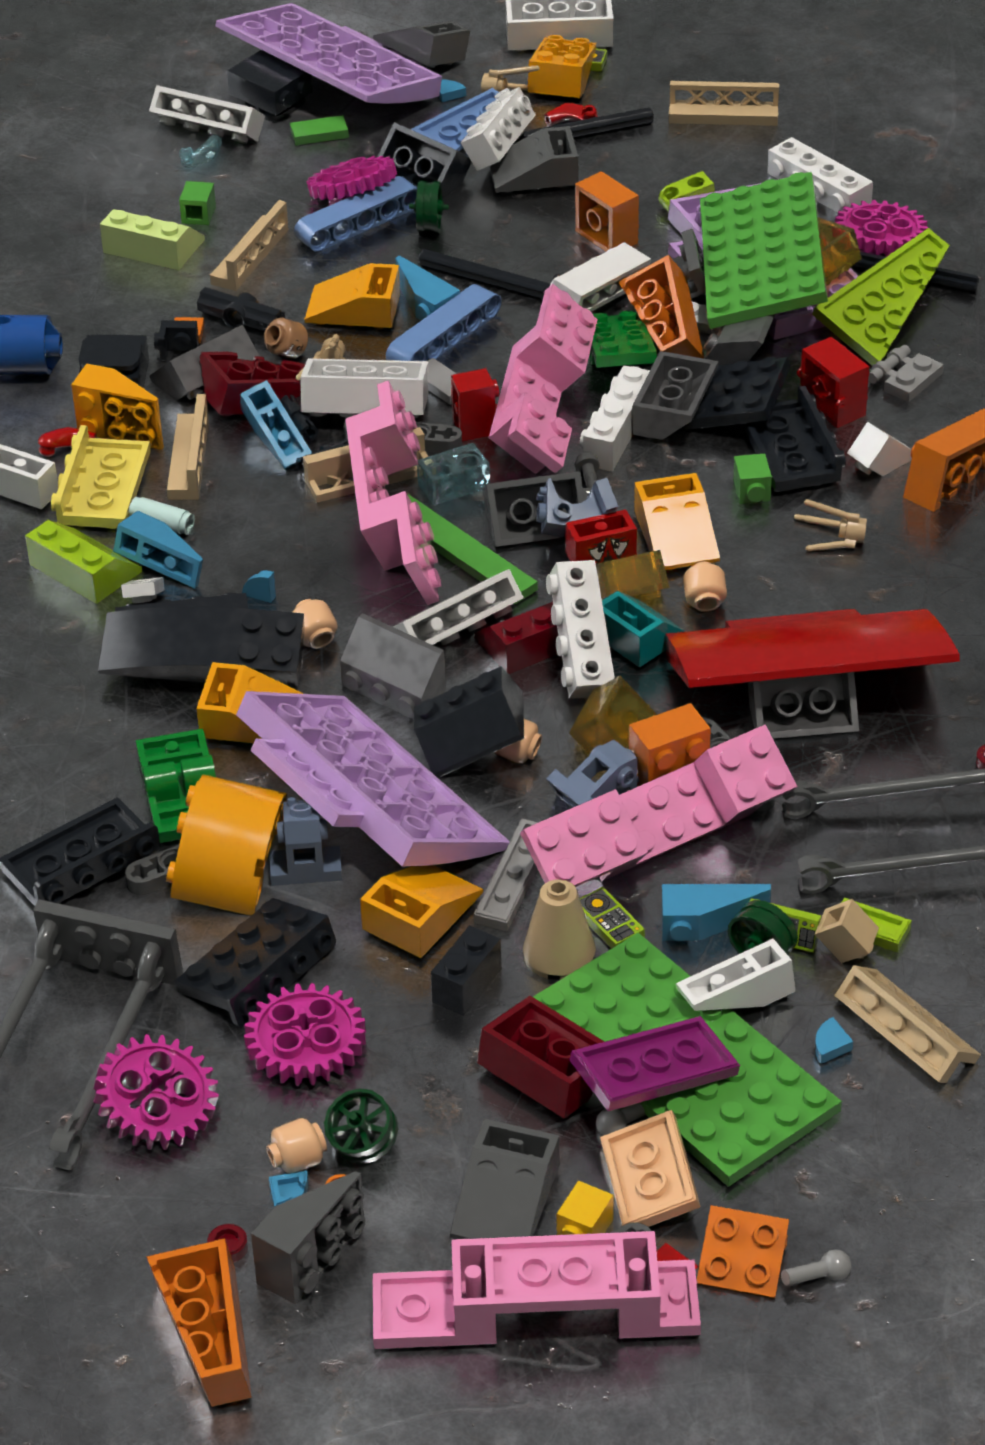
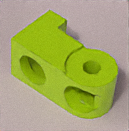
M701 171L664 187L659 194L658 200L669 213L670 200L715 192L714 183Z

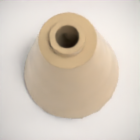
M558 879L545 883L540 889L524 940L523 955L528 968L538 976L548 979V974L560 975L561 980L592 961L596 948L575 886L566 880Z

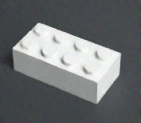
M505 0L508 50H515L517 52L535 50L543 39L549 35H560L566 40L586 38L589 39V42L597 43L596 49L613 47L611 0Z
M308 358L300 377L301 412H309L311 416L339 413L342 417H352L379 407L377 384L388 380L394 391L399 390L405 402L406 412L411 411L414 418L424 414L428 399V361Z

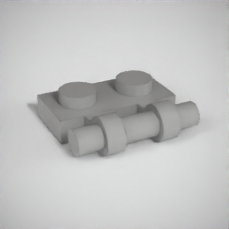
M902 345L900 348H894L890 351L884 361H878L872 366L868 381L873 384L877 381L884 382V392L910 402L943 374L944 364L920 353L913 358H909L907 356L911 354V349L907 345Z

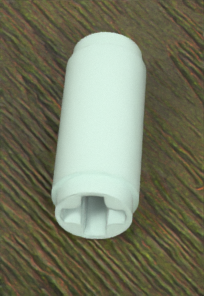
M135 497L129 507V516L136 511H140L165 522L176 534L189 535L194 527L195 516L188 510L145 497Z

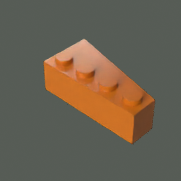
M669 255L618 282L638 312V316L646 325L648 332L660 351L704 359L686 275Z
M985 409L916 441L910 453L912 460L903 498L935 512L941 507V502L939 501L942 498H952L957 493V488L955 487L961 482L970 483L975 478L980 467L985 469Z
M220 1239L146 1256L157 1287L211 1407L252 1398L236 1271L226 1240Z

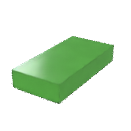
M343 115L290 123V131L296 146L349 138L348 127Z

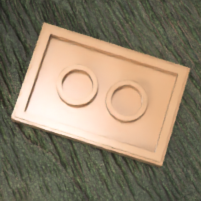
M672 1110L600 1137L622 1226L629 1223H641L650 1227L701 1207L677 1119Z

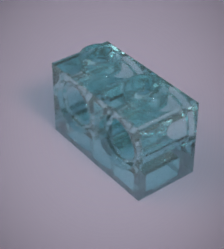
M474 443L418 460V486L435 506L481 491L486 484L490 483V463Z

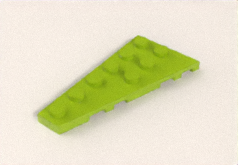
M927 228L828 297V302L815 306L812 315L872 366L878 361H883L945 257L950 245L931 229Z

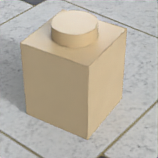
M850 899L824 910L815 936L841 963L856 958H864L872 951L879 927L853 899Z

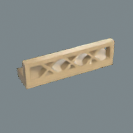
M670 81L669 124L778 126L779 83ZM676 90H687L692 94L687 100H675ZM706 91H715L719 97L715 100H706L702 95ZM734 91H742L747 97L742 101H734L729 95ZM761 92H773V102L760 101L756 96Z
M278 200L266 215H262L210 274L211 285L234 291L238 290L288 232L287 203L285 201Z
M197 394L194 414L177 415L167 485L168 500H199L209 427L206 394Z
M420 427L413 429V432L416 434L420 444V450L416 451L417 459L421 461L422 465L412 466L387 475L389 484L434 473V465L425 452V434ZM349 445L303 457L305 482L317 503L355 493L354 481L348 480L353 477ZM324 484L334 485L332 488L320 490L318 487Z
M853 965L834 995L939 1083H947L960 1062L975 1064L981 1056L979 1052L877 969Z

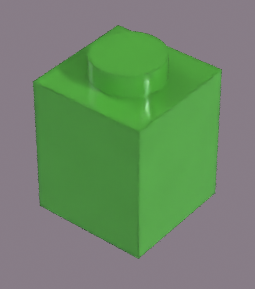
M186 181L179 199L182 224H210L216 208L214 183Z
M765 453L734 456L733 482L739 504L771 501L772 476Z

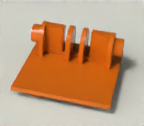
M711 1205L696 1279L697 1284L775 1298L783 1253L786 1251L788 1242L789 1219Z

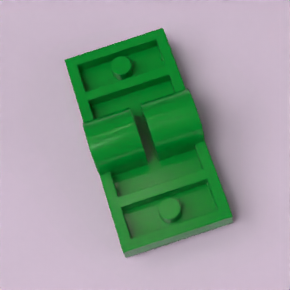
M622 311L619 315L608 316L605 313L593 314L598 320L589 354L591 366L599 368L655 362L657 358L656 348L646 325L642 322L637 312Z
M203 729L136 740V748L153 823L158 827L160 843L181 839L182 834L177 833V824L180 813H187L189 806H186L189 786H195L202 775L216 777L212 755H209Z

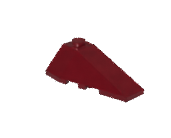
M227 351L201 352L200 354L206 399L219 415L229 417L234 414H243L240 407V393L266 380L279 400L286 395L289 399L290 395L295 396V398L301 396V380L297 381L296 376L305 367L306 363L283 360L280 365L265 361L264 357L254 356L253 361L238 359L237 353Z

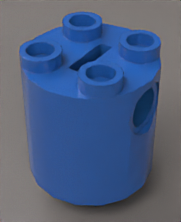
M0 315V375H50L63 353L62 334L53 326L51 317L49 315Z

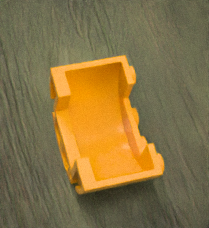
M202 775L195 786L190 785L186 797V806H189L187 813H180L177 824V833L182 835L176 862H170L166 876V882L172 883L170 898L249 916L253 915L256 912L263 889L267 858L274 835H277V822L284 820L283 802H286L288 799L287 793L209 775Z

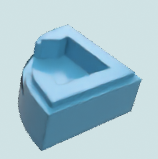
M452 80L441 81L440 94L438 96L441 102L467 96L466 87L463 84Z
M263 570L251 576L244 584L242 593H246L247 597L271 603L276 597L274 571Z
M834 1017L826 1020L816 1033L815 1054L818 1061L822 1064L853 1050V1040Z
M307 1170L269 1177L274 1207L307 1193Z

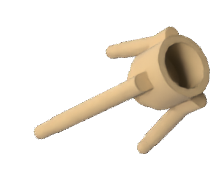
M527 66L504 70L490 69L489 73H485L482 77L481 91L483 93L493 88L500 92L507 88L516 89L518 87L523 91H527L528 85L508 83L507 78H503V76L538 71L540 67Z
M334 334L332 338L326 339L321 350L316 352L312 359H345L343 357L345 345L339 339V335ZM303 369L296 376L297 381H300Z
M806 499L804 501L806 506L840 517L841 520L837 521L800 514L794 515V519L798 521L839 528L838 537L844 538V541L806 546V551L837 548L855 549L856 543L864 544L867 519L859 518L860 514L848 513Z

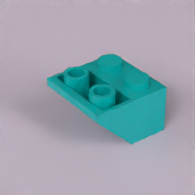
M616 591L602 600L609 646L638 667L666 651V633L686 632L642 601L622 592Z

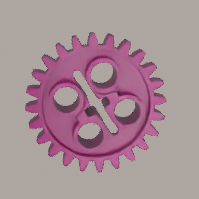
M371 156L367 159L365 157H358L346 162H340V165L337 166L331 165L330 168L321 169L320 173H314L313 177H309L306 183L310 197L314 199L320 198V200L328 198V200H332L336 197L343 199L358 193L364 194L366 190H375L374 187L384 186V183L391 182V179L396 178L397 170L394 159H390L389 156L385 158L384 156L377 158Z
M872 200L871 204L861 201V205L851 203V208L844 206L843 211H838V215L835 217L834 230L835 235L838 236V241H845V247L853 246V250L856 251L862 249L866 253L873 252L876 255L884 253L886 256H889L926 230L928 222L924 221L923 215H917V210L908 211L909 206L898 207L897 202L891 205L888 204L887 200L879 204L877 201Z
M298 983L295 984L294 992L290 993L286 988L281 987V996L276 997L271 993L267 994L268 1004L257 1002V1012H249V1022L244 1024L245 1048L248 1050L249 1060H255L256 1069L262 1070L266 1068L268 1078L279 1073L280 1083H285L289 1077H294L296 1086L300 1085L303 1078H308L311 1085H315L317 1076H322L328 1082L330 1081V1072L332 1071L343 1075V1064L354 1066V1056H361L362 1045L366 1044L365 1018H362L361 1008H354L353 998L343 1000V991L341 990L331 995L328 985L321 991H316L314 983L310 984L308 990H302Z
M146 1034L143 1044H139L136 1039L131 1037L127 1048L118 1043L114 1054L108 1052L105 1056L104 1064L99 1065L93 1089L96 1090L94 1103L101 1104L98 1112L99 1117L109 1116L106 1127L110 1129L119 1126L120 1132L118 1137L120 1139L128 1133L133 1135L132 1145L134 1146L141 1139H145L147 1148L150 1150L154 1145V1141H160L163 1149L167 1150L172 1139L181 1147L183 1146L185 1135L195 1140L198 1130L205 1131L208 1121L213 1118L216 1109L215 1106L219 1094L215 1093L218 1081L211 1079L212 1067L201 1068L205 1059L203 1055L195 1058L191 1057L193 1046L181 1050L179 1049L180 1043L177 1038L171 1045H167L164 1035L159 1037L158 1043H152L150 1036ZM153 1067H159L163 1071L156 1070ZM124 1086L133 1087L135 1090L126 1089ZM178 1093L185 1094L188 1097L179 1096ZM148 1113L158 1114L160 1117H154Z

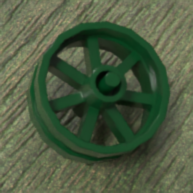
M419 181L415 203L409 204V209H414L416 214V227L419 233H425L426 231L439 233L444 210H449V205H444V200H442V185L440 181H433V183Z
M752 900L747 902L728 924L727 934L731 945L738 954L774 939L788 955L798 941V933L791 919L781 909L767 901Z
M359 1088L347 1091L336 1098L328 1108L324 1120L325 1136L333 1148L336 1149L341 1157L349 1162L358 1164L374 1162L386 1155L394 1145L399 1130L397 1117L381 1095L368 1089ZM369 1103L380 1105L378 1109L367 1116ZM359 1105V1110L349 1112L350 1109ZM386 1115L385 1127L372 1125ZM345 1116L347 1125L338 1126L340 1120ZM351 1133L344 1146L341 1147L337 1142V1136ZM375 1135H380L378 1139L371 1144V1140L374 1139ZM359 1139L364 1143L365 1148L352 1150Z

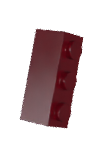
M553 602L474 632V638L508 674L558 655L556 651V638L559 635L557 625H553L551 620Z
M528 996L481 1029L477 1063L565 1119L588 1102L594 1093L570 1062L572 1050L605 1041L534 997Z

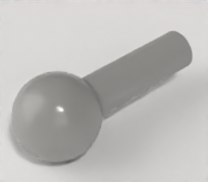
M639 1103L630 1105L622 1110L607 1111L604 1109L597 1116V1130L604 1136L625 1128L626 1124L645 1116V1110Z
M834 1249L826 1252L818 1262L782 1270L781 1279L786 1286L821 1277H826L830 1280H842L850 1274L852 1263L845 1252Z

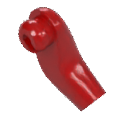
M564 103L545 113L544 120L547 126H553L564 122H575L598 116L597 110L593 105L582 106L574 103Z
M64 427L41 435L38 439V444L40 445L39 453L46 457H52L55 454L56 448L71 447L72 437L78 434L79 429ZM88 431L89 438H97V433Z

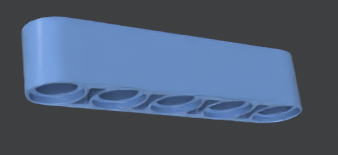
M398 176L391 179V182L384 183V186L374 187L375 190H366L364 194H355L352 197L304 216L296 223L294 235L315 252L322 251L413 211L414 209H409V204L415 203L417 187L404 177Z
M477 284L470 285L396 338L387 349L386 360L428 361L432 358L438 359L497 315L502 302L500 295Z

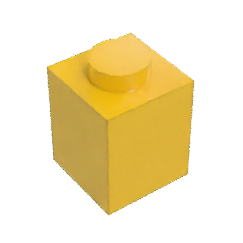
M577 1181L556 1213L557 1235L605 1233L613 1221L614 1195Z

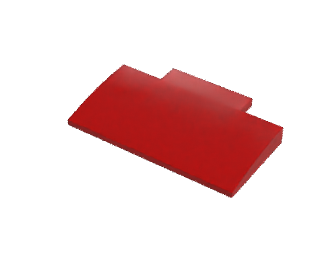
M855 609L729 620L725 621V628L665 634L667 660L688 688L960 662V653L941 623L927 609L861 615Z

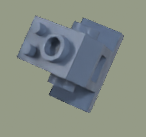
M549 478L545 486L540 487L539 493H537L536 499L537 501H542V503H538L536 520L541 522V534L564 537L565 523L616 512L618 504L608 478L595 481L586 500L577 504H571L568 501L562 500L555 490L552 479ZM558 508H564L567 513L560 511Z
M613 739L604 745L596 746L584 762L568 778L555 769L546 779L556 796L573 808L613 791L618 786L628 788L629 790L636 788L637 782H639L637 775L638 761L630 749L624 748ZM606 770L596 783L591 780L598 772Z
M294 797L288 798L286 802H283L284 821L277 822L278 843H285L286 850L269 852L271 886L342 881L340 846L322 847L321 840H328L327 820L324 818L320 819V814L305 800L296 801Z

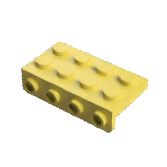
M81 425L78 434L72 437L71 454H67L65 457V471L59 474L58 491L53 493L51 497V510L56 512L57 523L63 525L117 529L118 524L129 517L130 504L137 496L151 452L150 441L89 438L88 426Z

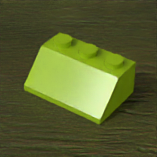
M51 520L45 521L25 535L29 564L95 604H98L119 589L121 585L129 582L142 572L141 566L113 552V550L75 528Z

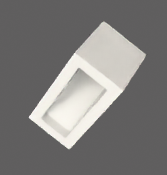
M869 422L866 423L847 454L857 460L854 466L868 475L874 471L881 476H885L912 460L910 455L911 448Z

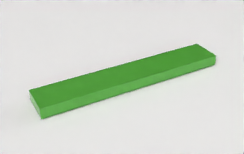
M408 494L411 502L416 501L423 517L422 521L424 523L429 522L432 528L434 540L430 541L436 552L480 582L510 569L523 595V599L538 590V581Z

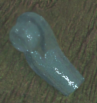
M212 135L194 151L191 147H187V149L185 147L179 151L181 165L191 168L216 158L221 147V139L216 135Z

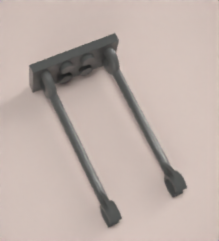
M985 768L827 789L817 784H808L802 780H795L798 787L784 794L783 798L786 800L794 796H804L806 798L798 803L784 802L782 808L784 817L799 819L818 810L828 802L985 783ZM985 845L847 863L820 855H807L797 860L800 873L803 875L810 871H821L822 873L812 878L801 876L798 878L799 887L803 893L815 894L824 891L829 886L835 885L844 877L985 860Z
M38 899L33 909L38 931L34 951L35 958L0 1025V1058L44 971L52 969L59 960L83 965L90 969L97 968L116 972L122 976H134L138 979L71 1119L66 1122L65 1127L59 1126L52 1136L49 1149L60 1152L53 1163V1167L72 1170L79 1159L82 1148L81 1132L95 1105L94 1097L96 1090L93 1089L99 1065L104 1064L105 1056L108 1052L115 1053L118 1043L124 1044L147 993L156 990L161 982L175 985L174 981L183 974V967L175 928Z

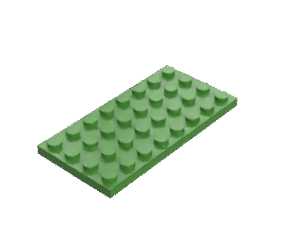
M799 172L787 178L779 180L769 179L762 184L749 187L740 186L733 191L711 193L704 198H700L706 307L710 329L828 302L815 184L812 172Z
M636 933L533 996L538 1001L605 1042L701 1016L740 1064L738 1075L640 1102L639 1104L642 1105L645 1115L649 1118L672 1110L677 1119L685 1150L728 1187L841 1112L842 1101L734 1011L731 1009L694 1011L676 987V983L691 976L639 933Z

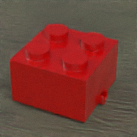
M833 337L803 348L801 367L797 370V376L801 378L800 386H806L810 395L813 394L815 396L817 409L819 412L824 413L825 419L836 428H839L866 416L869 366Z

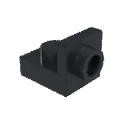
M162 320L159 332L154 334V349L159 350L160 361H167L169 351L188 352L200 345L197 321Z

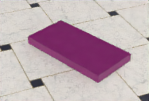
M701 1016L572 1050L570 1062L607 1111L738 1075L740 1064Z

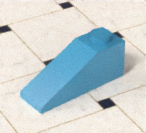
M399 255L395 258L396 265H399L400 289L415 317L420 321L460 293V290L402 256Z
M267 380L240 393L241 411L254 432L285 470L296 465L297 458L312 453Z
M136 511L118 524L113 552L194 589L198 587L203 558L165 522Z
M662 884V941H699L728 930V924L751 898L771 902V884Z

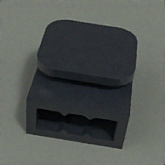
M263 50L256 52L227 70L229 94L245 101V106L256 109L265 115L264 119L269 121L281 120L303 106L306 103V96L313 92L311 74Z
M87 335L82 342L80 350L79 373L85 364L113 368L144 388L149 364L147 335Z

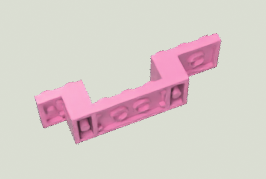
M554 284L545 290L536 326L512 347L489 435L490 440L535 474L545 466L556 473L564 465L572 428L565 420L556 416L561 393L586 371L598 320L591 311L580 306L566 291L560 290Z
M388 380L377 384L379 407L345 419L360 531L384 571L404 565L426 604L430 605L439 601L438 587H441L440 576L436 568H434V564L438 563V559L430 541L434 540L432 528L429 522L424 523L422 521L423 517L416 501L411 502L405 491L389 496L388 491L385 489V486L389 485L387 475L418 465L416 451L420 450L419 441L413 432V429L417 428L414 415L411 411L406 412L401 392L399 390L394 391Z
M765 724L707 749L694 763L620 795L616 789L529 826L523 829L520 835L544 883L560 879L566 880L577 887L597 877L602 882L753 814L764 803L789 793L798 786Z
M655 1231L452 1240L453 1270L373 1273L374 1349L497 1344L496 1314L617 1309L619 1339L701 1335L694 1260L657 1261Z

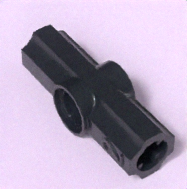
M204 287L200 291L199 299L197 300L198 311L222 318L232 329L243 325L244 327L247 326L265 332L272 321L281 317L285 318V312L260 304L253 295L246 292L234 296Z

